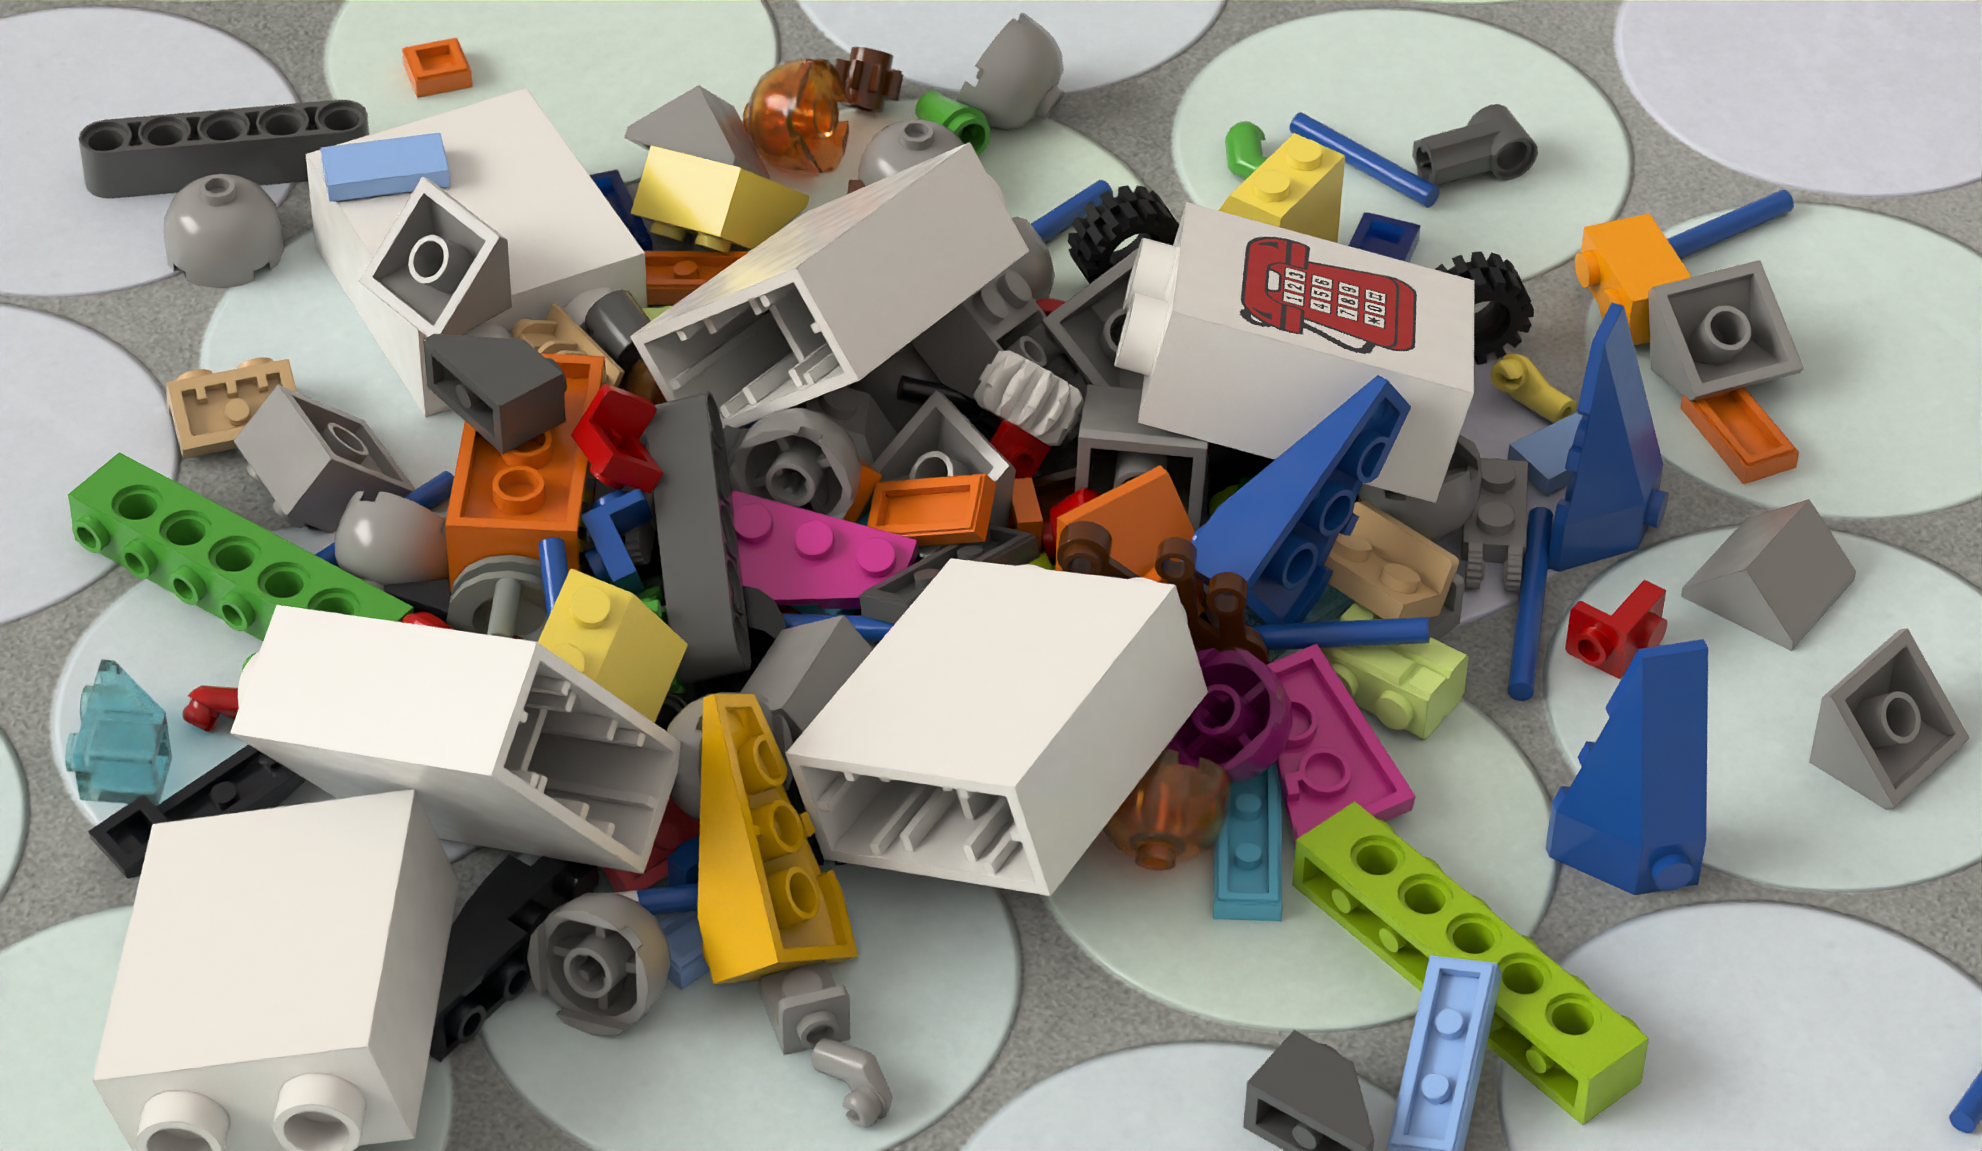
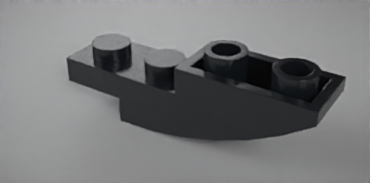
M509 854L485 878L466 902L451 926L429 1052L431 1057L441 1062L459 1044L472 1040L480 1031L484 1021L506 1001L516 999L524 991L531 979L527 961L531 935L557 907L586 893H594L599 880L597 866L547 856L540 857L532 866H529Z

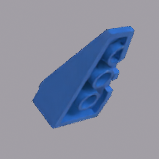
M1612 302L1592 340L1577 409L1578 414L1583 416L1577 427L1573 445L1568 451L1565 469L1572 471L1568 482L1565 500L1560 499L1558 501L1553 520L1548 569L1558 572L1638 550L1648 527L1659 528L1667 507L1669 493L1660 490L1663 461L1625 308L1623 305Z
M1377 375L1215 510L1208 522L1195 532L1190 541L1197 549L1194 574L1207 586L1210 579L1221 572H1232L1242 576L1248 584L1244 612L1260 625L1302 623L1324 592L1333 574V570L1325 566V562L1339 533L1351 536L1359 519L1358 515L1352 513L1355 499L1363 483L1372 482L1379 476L1411 409L1408 402L1385 378ZM1220 593L1225 596H1234L1230 593Z
M1704 639L1638 649L1605 707L1609 716L1606 725L1596 742L1586 741L1577 757L1581 764V769L1570 787L1561 786L1552 801L1545 847L1550 858L1633 895L1657 891H1673L1682 887L1698 885L1706 844L1708 647Z

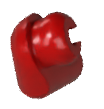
M206 685L197 687L189 693L188 697L191 700L184 708L182 717L184 721L206 732L212 731L216 727L220 714L235 720L239 710L238 688Z

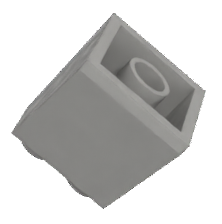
M1088 384L1078 438L1075 491L1087 487L1102 495L1161 465L1169 473L1196 532L1200 528L1208 441L1138 423L1142 389Z

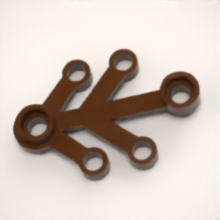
M1077 521L1067 525L1062 530L1057 550V561L1063 572L1122 579L1141 578L1110 557L1112 537L1103 526L1090 521ZM1172 537L1163 540L1158 546L1155 570L1161 578L1166 580L1167 584L1176 585L1181 604L1187 615L1188 628L1196 653L1215 648L1219 652L1236 651L1235 648L1250 652L1267 665L1269 663V651L1264 644L1263 637L1257 630L1246 625L1244 612L1248 594L1246 580L1232 572H1221L1210 579L1206 603L1213 613L1219 615V629L1199 617L1194 583L1197 560L1196 547L1184 538ZM1170 558H1178V559H1181V560H1183V561H1181V562H1176V561L1170 560ZM1220 593H1230L1234 596H1225Z

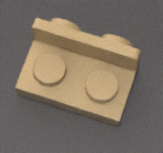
M267 357L253 358L241 363L237 369L212 373V371L207 369H197L183 373L176 381L166 382L167 408L169 415L173 417L182 458L187 459L237 449L238 447L234 440L277 384L297 392L289 359L273 362L271 358Z
M1366 500L1356 502L1352 513L1358 515L1359 519L1351 536L1339 533L1325 562V566L1333 570L1328 584L1382 619L1431 618L1440 615L1457 571L1459 559Z

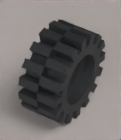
M1126 185L1118 187V196L1113 197L1108 190L1100 195L1103 201L1101 205L1096 207L1092 202H1089L1083 208L1088 215L1086 219L1081 217L1075 218L1072 226L1077 232L1069 233L1068 243L1072 248L1068 250L1089 284L1139 248L1142 238L1169 245L1174 244L1179 223L1156 192L1152 190L1149 193L1146 187L1137 185L1133 193L1130 187ZM1139 234L1128 246L1114 251L1124 240Z
M1481 251L1472 252L1471 261L1466 263L1462 254L1453 257L1452 261L1455 266L1449 270L1443 264L1439 265L1434 270L1474 280V305L1490 301L1486 307L1474 313V359L1476 364H1486V355L1494 352L1497 359L1506 355L1503 346L1507 343L1516 348L1522 342L1518 331L1528 333L1532 326L1529 318L1534 317V308L1513 264L1508 259L1503 262L1499 254L1492 252L1486 261Z

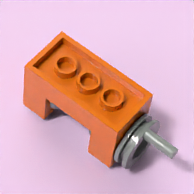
M540 353L545 358L553 359L565 375L567 390L564 392L566 422L505 454L498 451L466 421L464 422L445 522L451 591L446 622L454 630L538 642L548 620L538 543L544 539H563L568 573L570 568L589 575L588 561L584 554L587 551V529L581 515L592 510L597 479L589 470L592 464L574 441L571 434L601 386L606 384L605 356Z

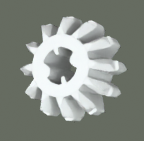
M1010 350L998 351L991 364L988 363L978 379L980 383L974 393V397L982 409L1003 421H1010L1049 446H1060L1067 433L1072 432L1080 418L1078 414L1085 402L1080 391L1068 384L1067 381Z

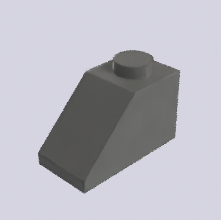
M432 334L423 339L427 387L502 454L566 422L564 392L567 390L565 375L553 359L543 357L525 340Z
M1293 1030L1247 1081L1243 1128L1284 1151H1373L1375 1139L1354 1063L1341 1056L1331 1046L1317 1043Z

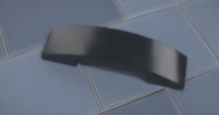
M248 744L159 805L155 806L143 794L90 829L88 833L91 840L127 879L141 876L153 824L275 808L302 785L306 779Z

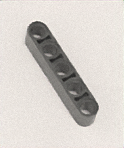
M329 100L101 120L87 125L80 132L79 146L87 190L94 196L101 198H123L177 193L188 183L215 174L242 176L258 183V185L308 181L306 154L318 151L320 147L338 145L370 134L368 113L364 106L352 100Z
M709 391L654 405L657 412L646 428L649 454L664 473L653 489L668 626L688 644L677 671L679 678L685 686L749 671L752 664L737 535L733 523L734 511L724 430L718 406Z

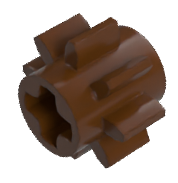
M852 47L849 61L836 58L831 85L833 89L843 91L840 104L857 110L882 113L885 99L898 101L903 74L900 70L891 69L894 56L875 49Z

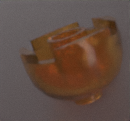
M803 58L782 62L760 77L750 95L749 102L744 108L743 124L755 148L769 165L781 171L804 175H817L833 171L838 167L845 154L849 135V121H839L837 102H847L846 90L839 72L829 60Z
M1164 749L1103 828L1107 839L1119 850L1134 857L1136 864L1150 870H1169L1174 868L1177 862L1188 861L1210 849L1224 827L1229 810L1232 786L1227 771L1214 762L1201 757L1199 769L1178 764L1179 751Z

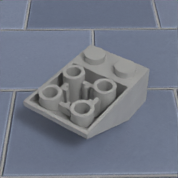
M1009 267L910 342L944 385L976 400L974 393L980 383L978 379L988 363L991 364L998 351L1010 350L1067 381L1068 384L1080 391L1085 401L1089 383L1042 325L1041 321L1047 315L1032 298V292L1028 283L1018 273L1011 271ZM1084 405L1078 414L1080 418L1071 433H1067L1061 444L1066 445L1079 435Z

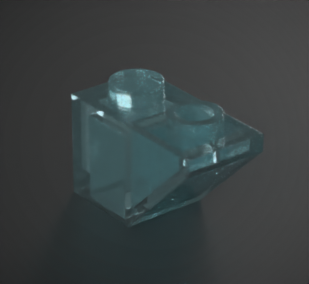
M101 659L94 684L85 685L80 700V720L82 724L79 733L71 732L68 736L65 751L66 770L76 774L80 800L129 804L144 794L157 806L160 803L172 761L166 712L115 660Z

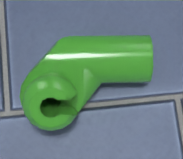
M1238 122L1230 128L1225 137L1228 168L1233 174L1245 180L1267 160V158L1262 156L1261 140H1265V135L1262 129L1252 122Z

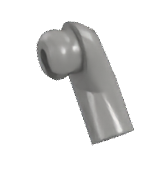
M830 1038L820 1040L812 1052V1066L818 1072L847 1081L852 1092L845 1096L843 1108L849 1110L846 1113L849 1121L856 1126L869 1127L875 1123L877 1118H885L891 1107L892 1094L876 1057L869 1051Z

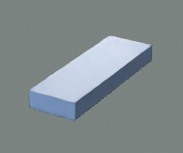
M1430 955L1388 1140V1151H1464L1502 976L1498 963Z

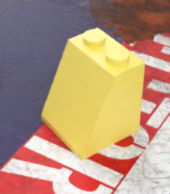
M1294 133L1229 195L1218 211L1338 243L1345 155Z

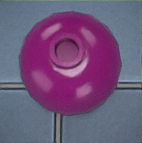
M1215 648L1196 653L1208 693L1164 750L1169 757L1188 772L1203 780L1225 785L1248 781L1270 768L1284 751L1292 728L1291 700L1276 673L1250 652L1235 648L1236 651L1219 652Z

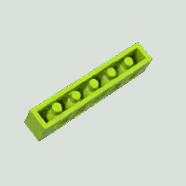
M1354 801L1296 839L1292 886L1419 991L1422 992L1430 955L1498 963L1502 976L1487 1047L1580 1124H1586L1641 1084L1649 1038L1641 1032L1636 1023L1630 1018L1617 1013L1592 993L1582 979L1575 975H1570L1546 956L1531 938L1520 935L1492 912L1485 901L1469 894L1448 877L1434 860L1422 856L1397 836L1388 823L1381 819H1376Z

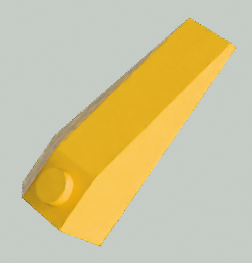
M712 694L703 698L697 918L703 939L702 952L710 968L713 984L757 981L763 975L824 961L828 965L858 957L843 891L833 869L821 872L808 843L807 837L814 834L816 830L807 811L798 814L788 798L783 786L788 768L755 694Z

